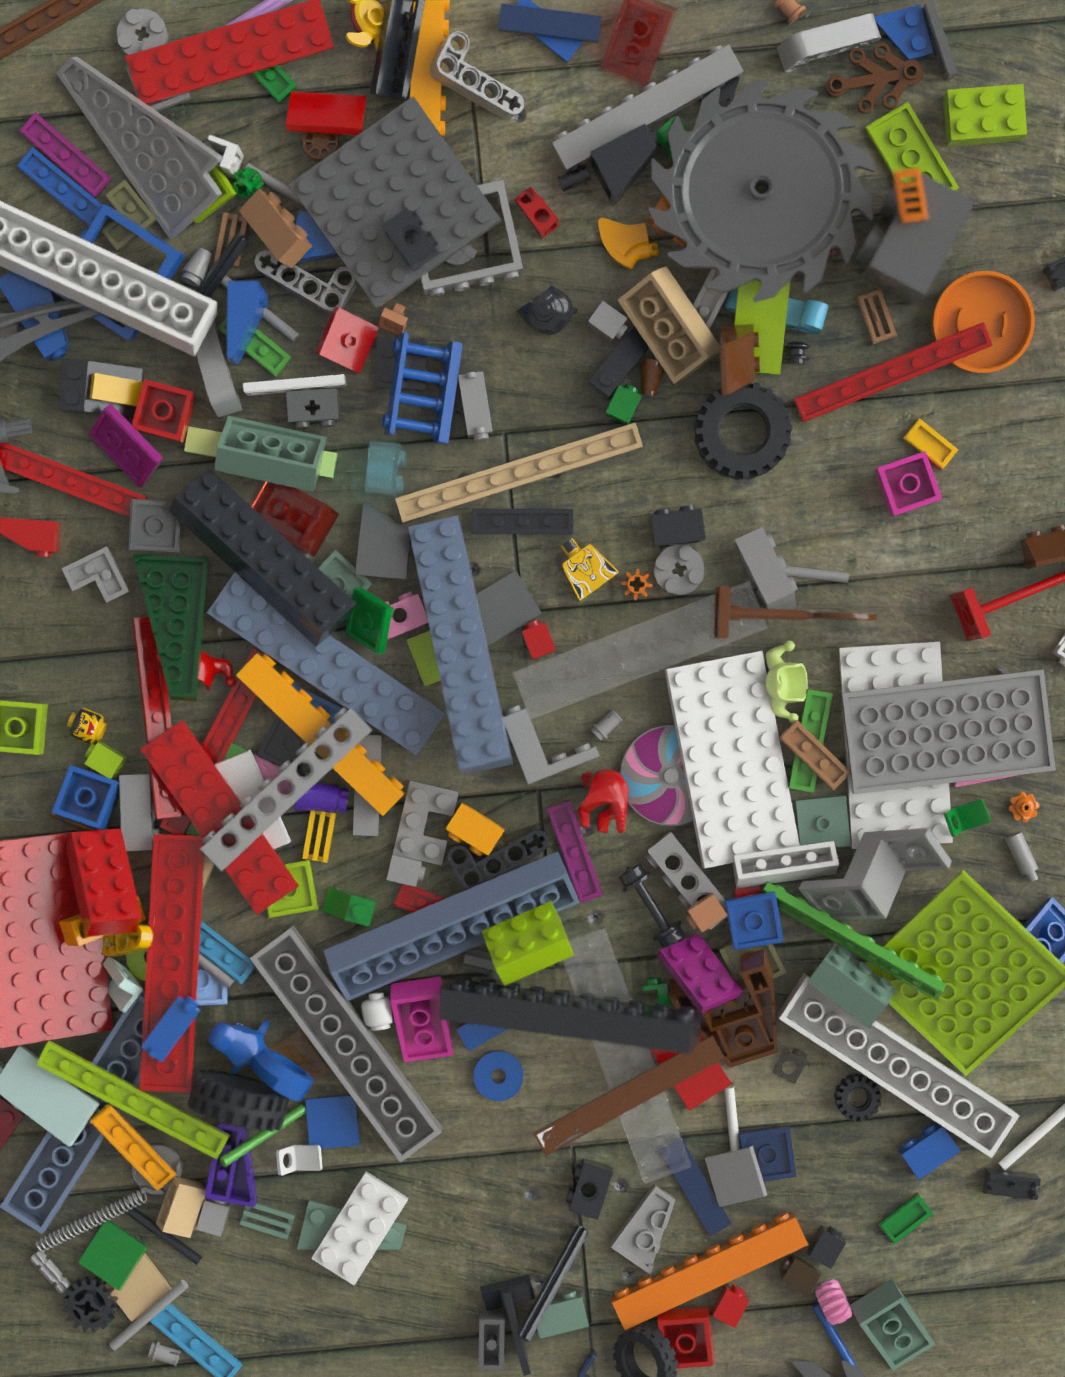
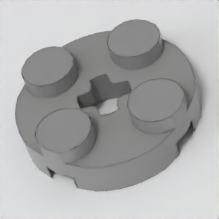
M131 9L118 24V44L126 55L134 54L167 44L168 31L164 21L154 11ZM142 29H146V33L149 34V37L143 38L142 41H139L138 35H136V33L138 31H141Z
M670 546L664 549L656 559L654 566L655 580L668 593L675 595L688 594L695 590L703 580V560L698 552L690 546ZM675 563H679L680 566L685 565L686 570L683 571V577L672 573V570L675 569Z

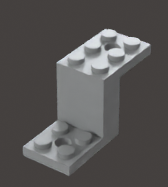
M518 705L505 711L507 716L503 717L504 724L528 784L599 757L596 746L590 747L589 743L574 748L576 753L566 756L564 752L551 757L552 762L548 764L527 709L521 710Z
M929 828L864 832L844 879L802 881L799 890L813 908L827 912L836 921L886 919L906 871L949 869L952 861Z

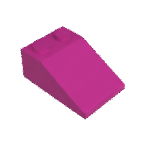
M441 977L391 984L390 1002L404 1063L454 1056L449 1021L439 1019L441 989L443 988Z

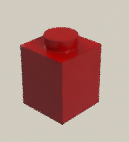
M536 620L525 625L526 630H523L522 634L532 660L556 651L545 622L540 624V621Z
M725 1284L711 1309L712 1316L735 1328L749 1303L748 1296L745 1295L746 1291L735 1284L732 1287Z

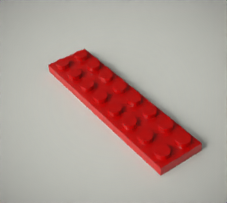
M310 0L125 57L138 99L149 105L334 49V45L320 0Z
M181 720L141 748L143 754L201 836L206 837L213 830L218 833L224 827L221 822L231 813L236 816L242 810L239 806L242 802L184 720ZM245 815L241 819V824L244 828L251 829L254 827L255 821L250 815ZM225 833L222 839L225 845H235L236 838L232 833ZM263 833L225 868L257 915L299 887L298 882Z

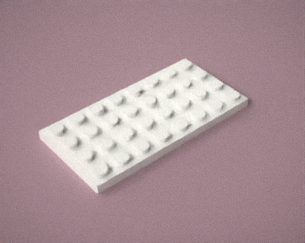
M940 642L838 648L841 693L943 681ZM843 715L845 761H846V768L850 771L849 757H848V749H847V740H846V732H845V723H844V715ZM851 774L847 777L851 849L858 848L864 832L929 828L939 843H953V838L944 817V813L951 809L949 783L853 794Z
M758 651L665 669L664 672L702 868L733 863L734 855L800 846L775 714L771 708V696L765 687L767 673L763 652Z

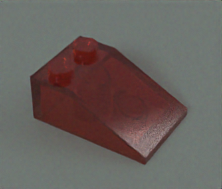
M623 0L601 68L648 85L669 34L677 8L657 0Z
M265 482L251 506L297 549L314 558L339 516V513L312 496L294 487Z

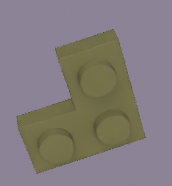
M123 180L105 195L117 211L145 229H148L157 222V219L126 180ZM115 220L101 230L118 252L138 237L137 234Z

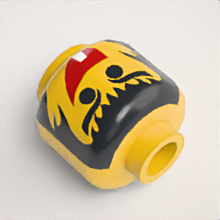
M82 708L77 714L74 712L71 714L67 726L71 728L70 735L72 738L92 745L96 741H101L107 723H104L103 715L87 708Z

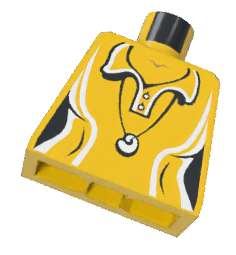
M572 538L561 546L569 558L561 566L579 601L619 573L591 544L581 550Z

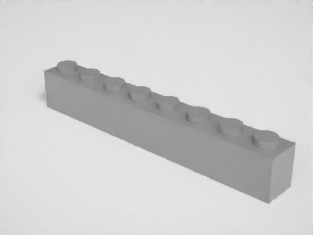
M721 45L713 48L708 52V57L702 60L699 57L693 59L686 64L687 68L681 72H678L676 69L664 76L665 80L661 83L656 84L652 82L642 88L643 93L635 97L633 94L628 95L620 101L621 105L612 109L609 106L598 113V118L592 121L589 118L578 123L576 125L577 129L569 134L567 131H564L555 136V141L552 142L551 148L565 173L567 174L576 169L577 166L590 160V151L643 124L650 128L695 103L703 97V94L723 86L725 82L736 76L741 77L744 71L730 45L724 48Z

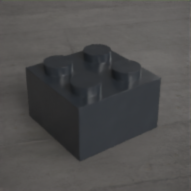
M695 505L682 506L679 512L670 513V508L655 510L654 515L649 518L653 549L703 542L706 539L702 508L696 509Z

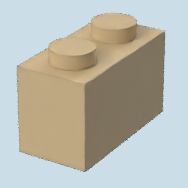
M176 1176L171 1179L156 1221L162 1232L191 1237L192 1231L198 1225L200 1209L203 1207L204 1200L207 1199L205 1198L206 1189L200 1182Z

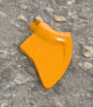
M606 218L598 220L599 232L605 249L612 259L622 267L632 270L637 261L649 259L650 256H658V244H649L645 223L626 225Z

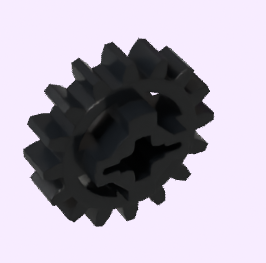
M85 1276L82 1282L77 1279L73 1283V1287L70 1286L66 1290L68 1295L62 1300V1302L68 1304L62 1309L63 1312H69L70 1314L66 1320H74L75 1329L79 1325L83 1326V1332H86L89 1327H91L93 1333L99 1329V1326L105 1329L108 1322L111 1323L115 1318L113 1314L118 1310V1307L113 1305L118 1300V1297L111 1296L114 1288L107 1289V1282L105 1281L101 1284L98 1283L97 1276L92 1281H90L88 1276ZM87 1289V1292L85 1294L81 1293L80 1295H77L78 1292ZM101 1314H104L102 1317L94 1319L95 1315L100 1316Z

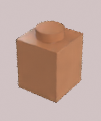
M710 893L688 907L687 910L690 914L686 916L693 929L699 927L701 932L727 917V914L715 895Z

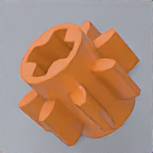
M639 569L636 570L633 576L627 572L626 576L629 580L621 582V585L627 586L628 589L624 595L634 594L633 598L635 601L640 593L647 597V593L644 590L645 588L652 587V584L646 583L649 574L641 576L639 575ZM635 578H639V582L643 583V587H640L638 592L634 591V587L629 584Z

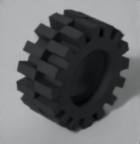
M855 1073L853 1076L851 1074L847 1075L846 1079L842 1078L840 1080L841 1083L836 1086V1093H834L835 1104L839 1111L847 1119L850 1118L855 1122L856 1120L863 1122L866 1118H873L872 1115L874 1113L877 1114L879 1111L878 1107H881L882 1103L880 1101L882 1095L877 1084L866 1075L863 1076L859 1073ZM861 1088L866 1091L867 1101L863 1106L855 1107L849 1103L848 1096L853 1089Z

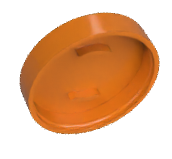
M976 271L965 274L949 283L936 299L932 309L930 324L933 341L984 322L993 346L950 364L972 373H990L1002 370L1017 361L1031 342L1035 327L1033 305L1025 290L1009 276L993 271Z

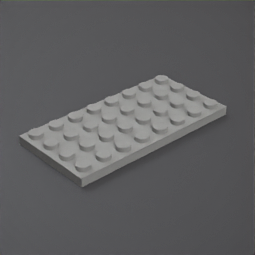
M1044 670L841 693L853 794L1056 770Z

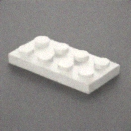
M366 1171L311 1259L352 1285H355L405 1206L408 1197Z

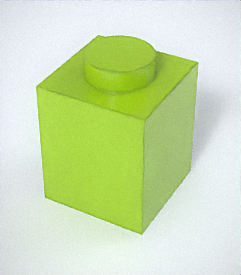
M97 742L96 745L92 744L87 750L85 757L88 759L85 764L103 776L115 779L128 757L103 742Z

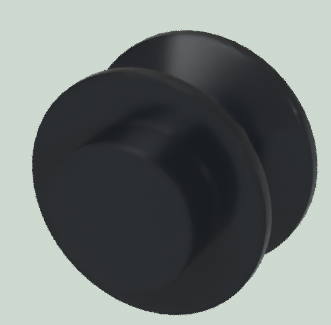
M796 341L785 345V348L790 350V354L784 357V359L789 360V364L804 365L805 360L810 359L805 355V350L810 348L805 342Z

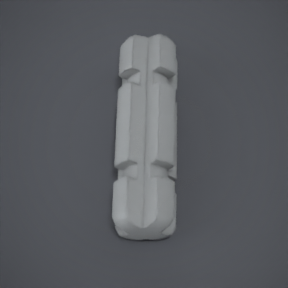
M36 1251L30 1257V1261L35 1267L37 1265L40 1267L38 1270L51 1284L54 1283L56 1285L54 1288L60 1294L66 1292L71 1286V1282L66 1277H62V1272L50 1259H46L47 1256L44 1252Z

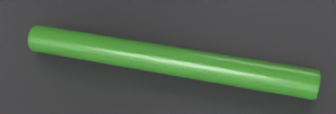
M302 1104L285 1114L281 1129L306 1113V1109ZM268 1130L260 1131L221 1157L220 1162L224 1167L228 1166L277 1133L278 1130L273 1132Z

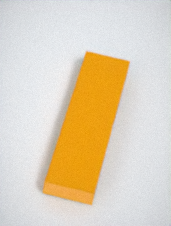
M110 1103L90 1119V1122L156 1191H159L177 1175L176 1171Z

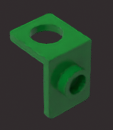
M983 799L953 807L944 813L952 837L957 836L962 831L991 822ZM951 817H952L953 820H954L955 827H954L953 824H952V819H951Z

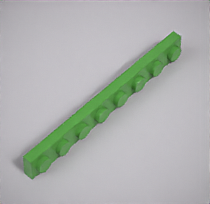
M768 882L762 893L775 891L779 911L937 1001L943 993L947 984L942 982L941 978L937 975L928 974L921 970L916 963L905 961L898 957L893 950L879 946L869 936L858 934L848 924L837 922L827 912L811 907L806 900L790 895L778 884Z

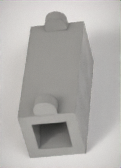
M483 371L458 375L468 438L473 437L474 441L489 439L488 435L493 434Z

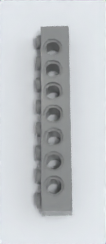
M343 708L333 717L336 722L330 728L325 725L314 735L317 740L311 746L308 743L304 744L296 752L299 757L292 764L287 760L277 770L280 775L272 781L268 778L258 788L261 791L260 794L255 798L250 795L239 805L242 810L236 816L231 813L221 822L224 827L218 833L213 830L202 840L205 845L201 850L221 871L373 730L353 708H350L348 711ZM339 727H343L348 731V739L344 742L336 740L334 736L335 730ZM319 745H325L329 748L330 755L328 758L320 759L317 757L316 748ZM305 762L310 765L311 773L309 776L303 777L298 774L297 766L299 763ZM282 780L289 781L292 784L291 793H281L278 788L279 782ZM262 798H270L273 801L274 806L271 811L261 809L260 801ZM250 815L254 818L255 825L253 828L246 829L242 826L241 819L243 816ZM225 833H232L235 836L236 843L234 846H227L223 843L222 838Z

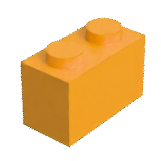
M463 802L446 827V830L450 831L448 834L450 838L458 843H461L462 840L471 845L469 849L481 857L483 854L489 856L505 830Z

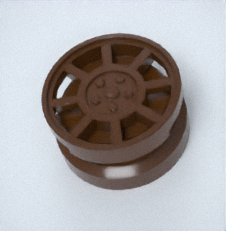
M305 132L303 135V147L308 157L319 163L339 149V140L337 134Z

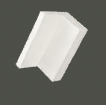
M209 135L208 141L212 148L224 154L220 164L225 176L234 179L233 175L240 168L244 157L242 151L236 144Z

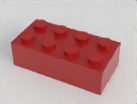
M109 829L72 832L66 845V852L85 937L136 932L142 916L122 830Z

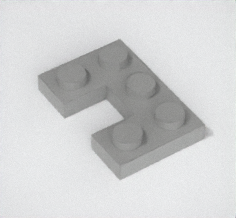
M410 780L393 854L442 865L448 840L423 834L429 811L454 816L459 791Z

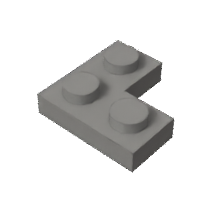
M107 546L61 568L72 591H76L96 581L106 603L130 593Z

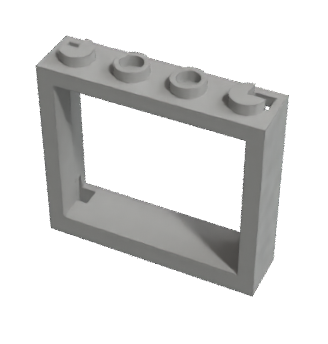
M503 180L477 186L486 199L499 197L513 263L431 281L427 273L421 277L424 295L440 296L445 294L444 290L449 289L463 291L469 289V285L477 283L480 286L493 284L495 279L504 278L505 281L519 277V274L523 273L522 261Z

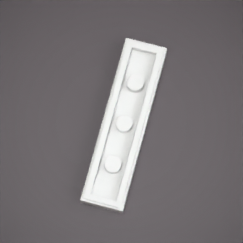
M344 374L243 383L244 393L248 396L286 393L287 391L343 388L347 386Z

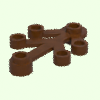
M880 43L874 49V57L877 60L886 61L896 69L886 71L865 57V53L861 48H854L849 54V61L854 65L861 66L871 74L848 79L832 76L825 85V91L828 96L838 98L844 94L845 90L874 85L867 96L858 103V111L862 114H869L874 107V102L887 83L898 81L893 91L886 94L882 101L885 109L892 110L897 106L899 97L906 87L920 82L923 77V68L915 60L902 61L890 52L888 45ZM883 48L886 54L884 56L879 55L877 49ZM855 52L859 53L861 59L855 60L852 54ZM912 68L915 71V75L909 76L906 70ZM839 82L841 88L834 89L832 83ZM889 97L893 98L895 104L888 105L886 99ZM868 102L870 109L864 110L861 107V103Z

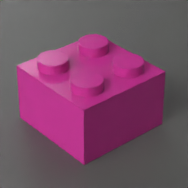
M926 451L874 470L890 518L942 499Z

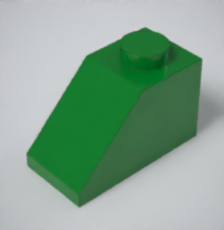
M329 887L322 911L343 920L369 927L372 922L377 899Z

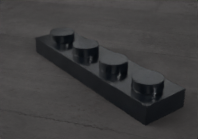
M472 508V534L573 535V509Z

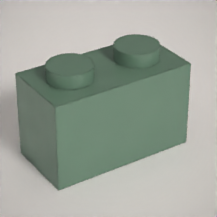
M568 1290L562 1292L560 1297L553 1298L537 1327L540 1339L589 1327L581 1291Z

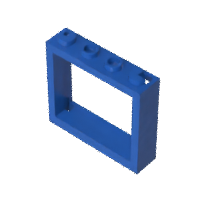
M103 204L102 207L99 206L92 215V220L94 221L89 229H84L79 238L93 244L108 217L166 253L167 257L157 274L166 279H172L186 256L184 253L110 205ZM53 291L54 293H56L57 295H59L60 297H62V298L65 299L66 301L72 300V299H70V298H68V297H66V296H64V295H62V294H59V293ZM89 307L79 309L84 312L87 311ZM103 314L93 316L94 319L127 340L134 341L140 332L128 325L123 327Z

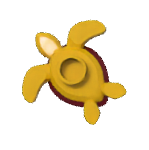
M346 0L351 3V21L358 32L347 33L345 35L347 41L354 46L363 48L372 42L377 51L385 6L379 0Z

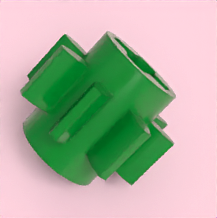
M247 167L244 171L239 168L233 175L234 179L231 181L237 195L246 200L264 185L260 173L250 167Z

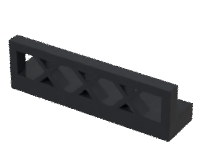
M386 0L370 94L408 100L425 0ZM415 2L414 12L411 14L412 3ZM409 29H410V36H409V39L407 40V39H406V37H407V32H408ZM406 56L405 64L402 66L403 57ZM401 81L400 93H397L398 83Z

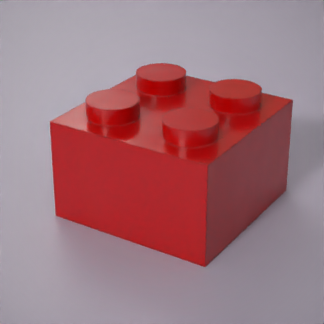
M144 379L132 426L138 432L184 444L197 395L188 390Z
M709 1306L670 1309L658 1315V1330L663 1333L662 1336L664 1338H668L671 1349L674 1348L676 1355L674 1357L678 1362L676 1369L714 1366L715 1352Z

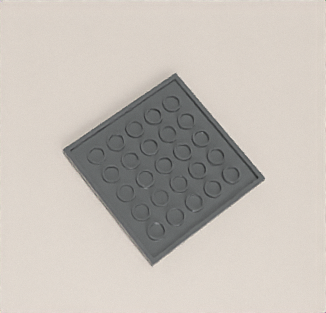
M414 96L289 183L293 192L376 309L501 222V218ZM405 208L411 214L414 211L423 222V225L420 226L425 234L430 232L439 244L436 246L438 255L414 272L381 226ZM411 233L407 235L405 241L409 244H414L418 241L419 236Z

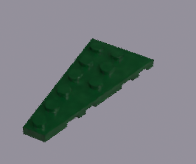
M133 554L170 699L176 701H197L209 558Z

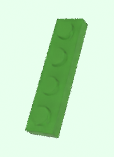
M807 689L801 724L823 744L833 694ZM794 754L788 787L814 793L817 775Z

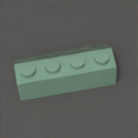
M228 416L216 449L215 470L314 492L327 437Z

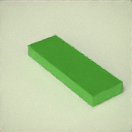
M227 317L217 328L226 337ZM256 329L245 351L275 377L280 374L292 359L290 355L258 329Z

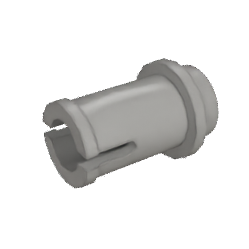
M611 709L598 724H593L594 727L591 731L602 741L604 738L607 739V735L623 720Z
M159 1341L157 1344L152 1342L148 1358H152L153 1362L158 1360L177 1366L181 1350L160 1345Z

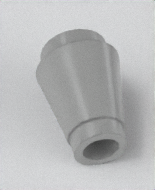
M198 248L181 270V279L193 287H199L206 277L212 254L203 248Z

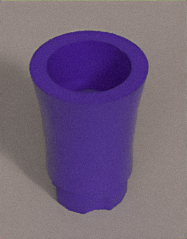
M316 782L295 802L294 811L335 813L336 811L345 813L349 789Z

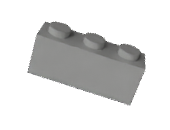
M150 773L119 775L121 830L126 851L153 850L154 834H160L159 829H155Z

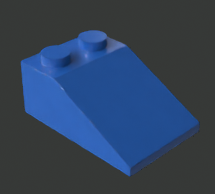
M228 281L227 358L233 365H239L264 315V308H268V293H265V289L262 288L258 281Z
M1051 897L1022 926L1063 963L1065 961V909Z

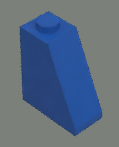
M299 210L296 225H299L308 234L306 238L312 247L296 264L339 257L310 214Z

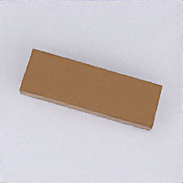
M795 720L779 736V739L833 791L851 773L798 720Z

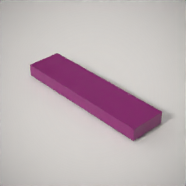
M36 112L19 130L22 135L93 197L97 198L112 181L105 172Z
M570 800L546 808L579 902L582 903L602 896L603 893Z

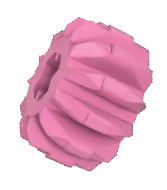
M835 1279L827 1280L815 1288L818 1302L830 1324H840L852 1317L851 1307L838 1281Z

